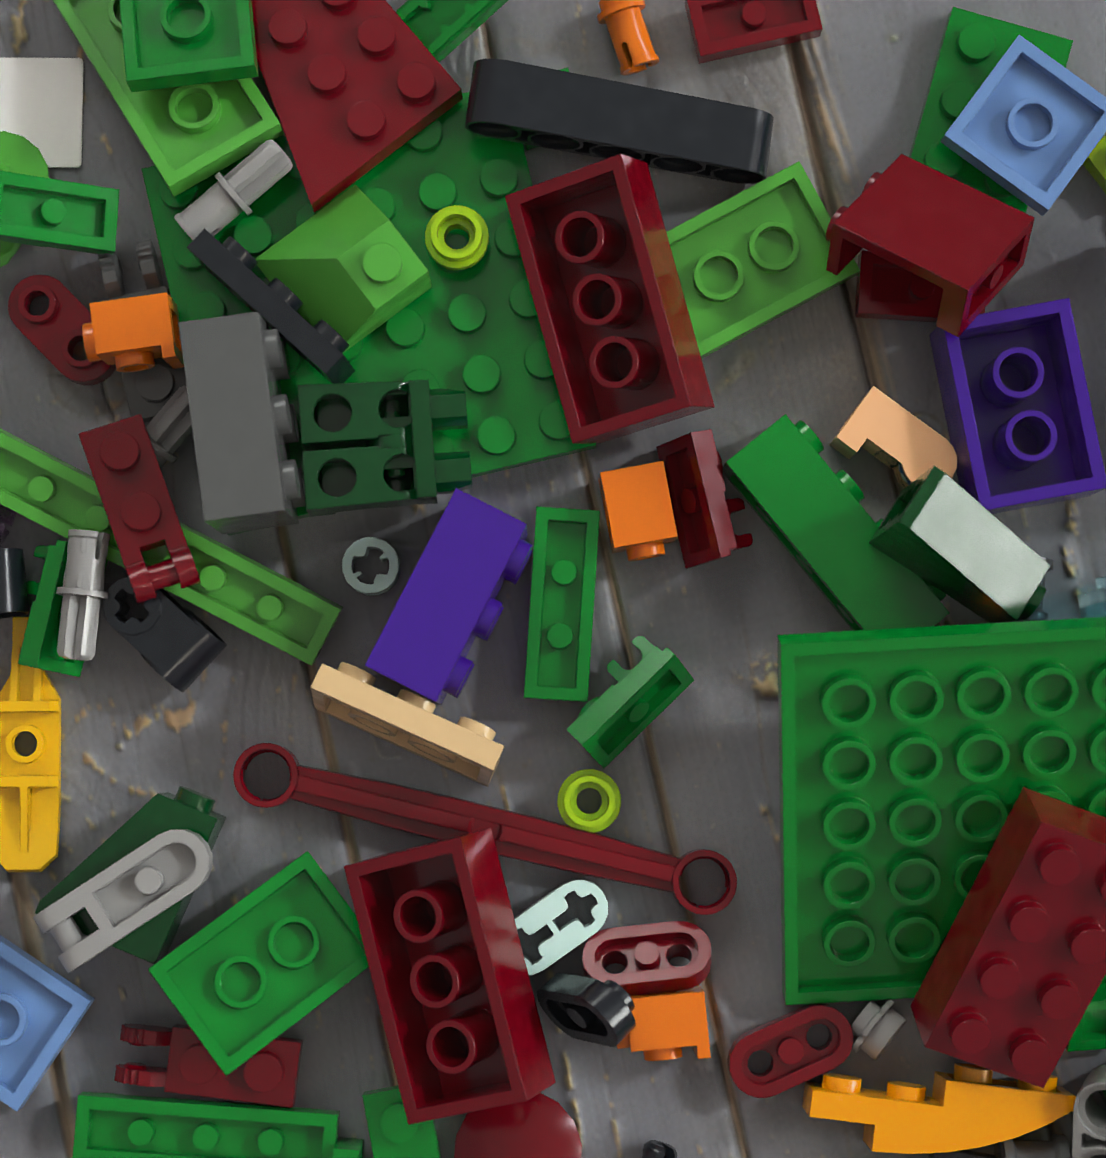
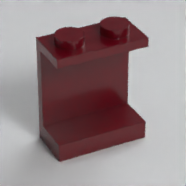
M901 154L883 173L875 172L864 186L862 194L849 207H840L831 218L825 235L826 240L830 242L826 270L838 275L864 248L943 288L936 326L959 337L1024 265L1035 217Z

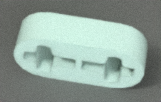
M584 878L568 880L514 917L517 930L522 928L528 935L534 934L546 924L553 932L539 943L538 950L541 957L538 960L532 962L529 957L524 955L529 975L545 970L597 933L604 925L608 916V902L598 885ZM575 890L581 898L591 893L596 898L597 902L590 908L594 918L590 923L584 925L581 920L575 918L561 928H558L553 919L568 908L565 896L569 892Z

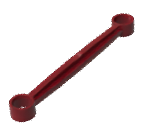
M260 743L249 747L240 755L234 767L233 779L237 792L246 802L257 807H277L291 799L434 840H442L491 827L498 856L581 875L672 892L674 898L682 907L700 915H710L723 910L732 901L737 888V877L732 864L727 858L715 851L696 849L685 853L681 857H676L597 833L493 806L394 783L299 765L297 758L291 751L277 744ZM272 752L281 756L286 761L290 771L289 781L291 782L286 792L281 796L272 799L263 798L261 800V798L254 796L248 790L244 780V772L254 757L262 753ZM710 859L716 862L723 870L726 889L722 897L714 904L697 906V904L689 901L681 892L679 877L682 876L687 865L694 860Z

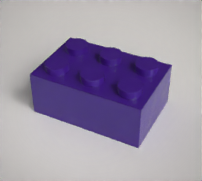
M1069 298L979 314L959 337L939 327H936L931 332L929 337L950 442L957 455L956 472L958 482L966 492L991 514L1088 497L1106 489V475Z
M456 488L365 666L441 705L447 693L458 698L475 666L473 661L466 658L475 638L479 637L487 641L503 612V603L496 600V597L505 580L515 585L517 584L533 553V550H531L533 545L526 542L528 537L527 524Z

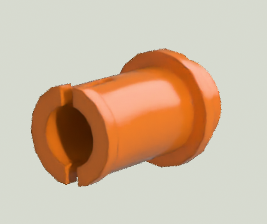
M600 0L598 3L601 12L597 15V20L599 24H606L620 64L621 75H631L646 70V63H648L649 67L656 65L660 60L658 54L655 53L641 13L646 6L644 0Z

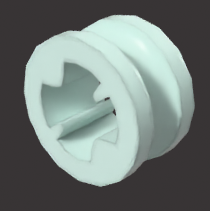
M364 537L353 542L346 550L342 559V572L346 581L357 592L367 596L381 595L388 592L397 583L401 573L400 560L394 548L386 541L376 537ZM370 549L382 551L383 554L379 557L382 562L389 560L387 575L377 574L374 584L360 582L359 580L364 574L361 571L354 573L356 559H367Z

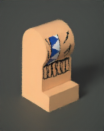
M874 386L866 393L829 444L848 459L853 457L862 447L885 465L892 468L898 483L903 488H906L933 466H936L951 478H953L957 469V455L950 442Z

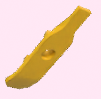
M13 617L11 672L0 691V864L7 872H42L58 857L61 815V698L49 679L46 670L18 664L29 617ZM24 731L31 732L37 740L36 750L26 757L20 755L14 745L16 737Z

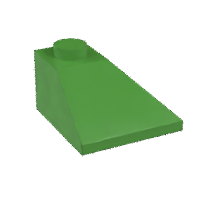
M356 184L255 258L258 262L257 266L269 282L276 277L302 301L303 305L297 311L300 316L313 327L320 319L324 320L349 344V347L344 352L432 288L428 269L392 222Z

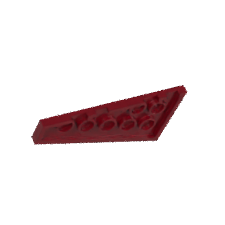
M251 0L257 61L314 213L463 99L462 89L386 0Z

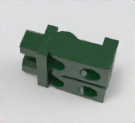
M429 379L411 380L409 382L298 385L301 443L305 450L302 451L306 511L310 517L333 515L336 512L436 504L437 495L454 493L456 488L461 491L472 488L470 451L434 453L432 431L468 428L465 391L443 388L429 389ZM364 445H366V447L331 449V448H335V447H350V446H364Z

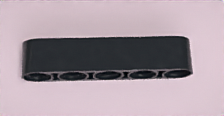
M480 59L473 63L465 128L477 135L602 159L624 154L647 162L650 168L731 183L757 184L766 179L774 117L760 109L509 60Z

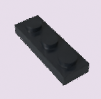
M204 228L187 246L188 250L211 275L252 312L259 311L268 327L278 329L279 336L331 384L344 383L355 372L349 361L342 354L349 347V344L324 320L320 319L313 327L300 316L297 311L303 305L302 301L279 279L275 277L266 285L251 270L258 262L235 239L229 236L221 244Z

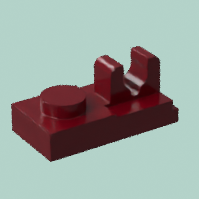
M712 430L690 432L657 446L659 461H664L674 520L685 568L697 567L731 556L732 551L752 545L753 538L751 533L734 534L730 514L745 509V505L740 498L727 500L725 498L724 492L726 487L722 475L723 464L716 450Z

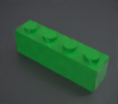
M786 414L783 415L724 464L723 474L853 631L935 626L950 614L941 603L946 597L944 592L869 544L883 519L881 518L875 523L859 504L865 499V496L856 482L842 469L834 473L821 458L819 453L824 450V446L813 430L802 420L794 425Z

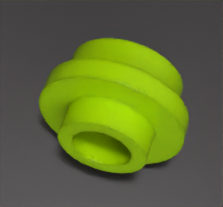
M453 205L439 210L432 216L426 227L425 243L430 256L440 266L450 270H464L474 266L483 258L489 244V233L484 219L475 210L466 206ZM455 229L465 231L470 237L468 244L461 249L450 248L445 243V238L450 231Z
M595 769L579 770L567 777L562 783L557 797L558 810L562 819L570 827L596 833L608 828L617 818L621 808V794L615 781L606 773ZM587 788L595 789L601 796V805L593 813H584L577 806L578 794Z

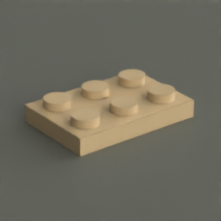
M341 662L337 670L321 664L310 687L315 709L484 786H489L504 749L503 745L493 741L496 735L494 730L467 717H460L457 724L433 714L436 708L433 702L413 692L401 689L398 696L395 697L373 687L376 681L373 675L351 664Z

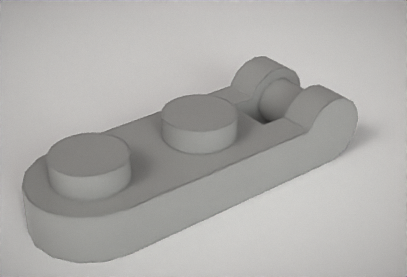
M172 829L161 833L36 914L33 919L42 933L46 934L50 931L63 953L58 958L68 974L199 889L208 880L212 870L213 855L209 844L200 834L188 829ZM86 908L98 927L97 931L86 938L73 919V916Z

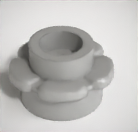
M888 1000L882 1008L875 1002L870 1001L851 1025L853 1035L857 1037L852 1046V1050L855 1053L861 1049L876 1061L894 1040L907 1021L893 1009L894 1001Z

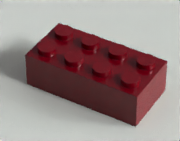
M618 154L506 195L505 199L572 444H600L714 408L647 162L624 154Z
M1023 787L910 1007L924 1047L1044 1088L1106 974V817Z
M491 827L378 855L344 866L408 1125L528 1101L556 1083Z

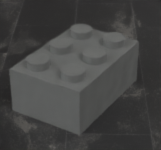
M259 311L178 322L204 522L222 534L299 524L297 507L306 506L304 473L302 468H297L295 459H290L289 444L299 442L298 423L294 405L289 404L286 394H282L280 380L291 379L286 342L280 340L278 329H269Z

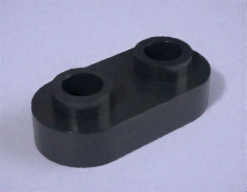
M556 973L537 991L538 1002L546 1015L558 1028L572 1038L615 1047L635 1028L636 1022L632 1014L635 1008L634 1002L629 994L612 980H606L603 983L600 980L583 977L578 974Z

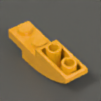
M954 1063L953 1073L935 1071L932 1097L925 1096V1086L915 1083L887 1081L886 1091L861 1088L862 1079L859 1077L838 1073H823L822 1083L805 1082L802 1107L809 1117L863 1123V1141L872 1152L925 1154L980 1148L1014 1139L1042 1128L1072 1112L1076 1096L1063 1087L1057 1086L1058 1077L1051 1075L1045 1087L1041 1088L1021 1080L993 1078L992 1070L975 1064Z

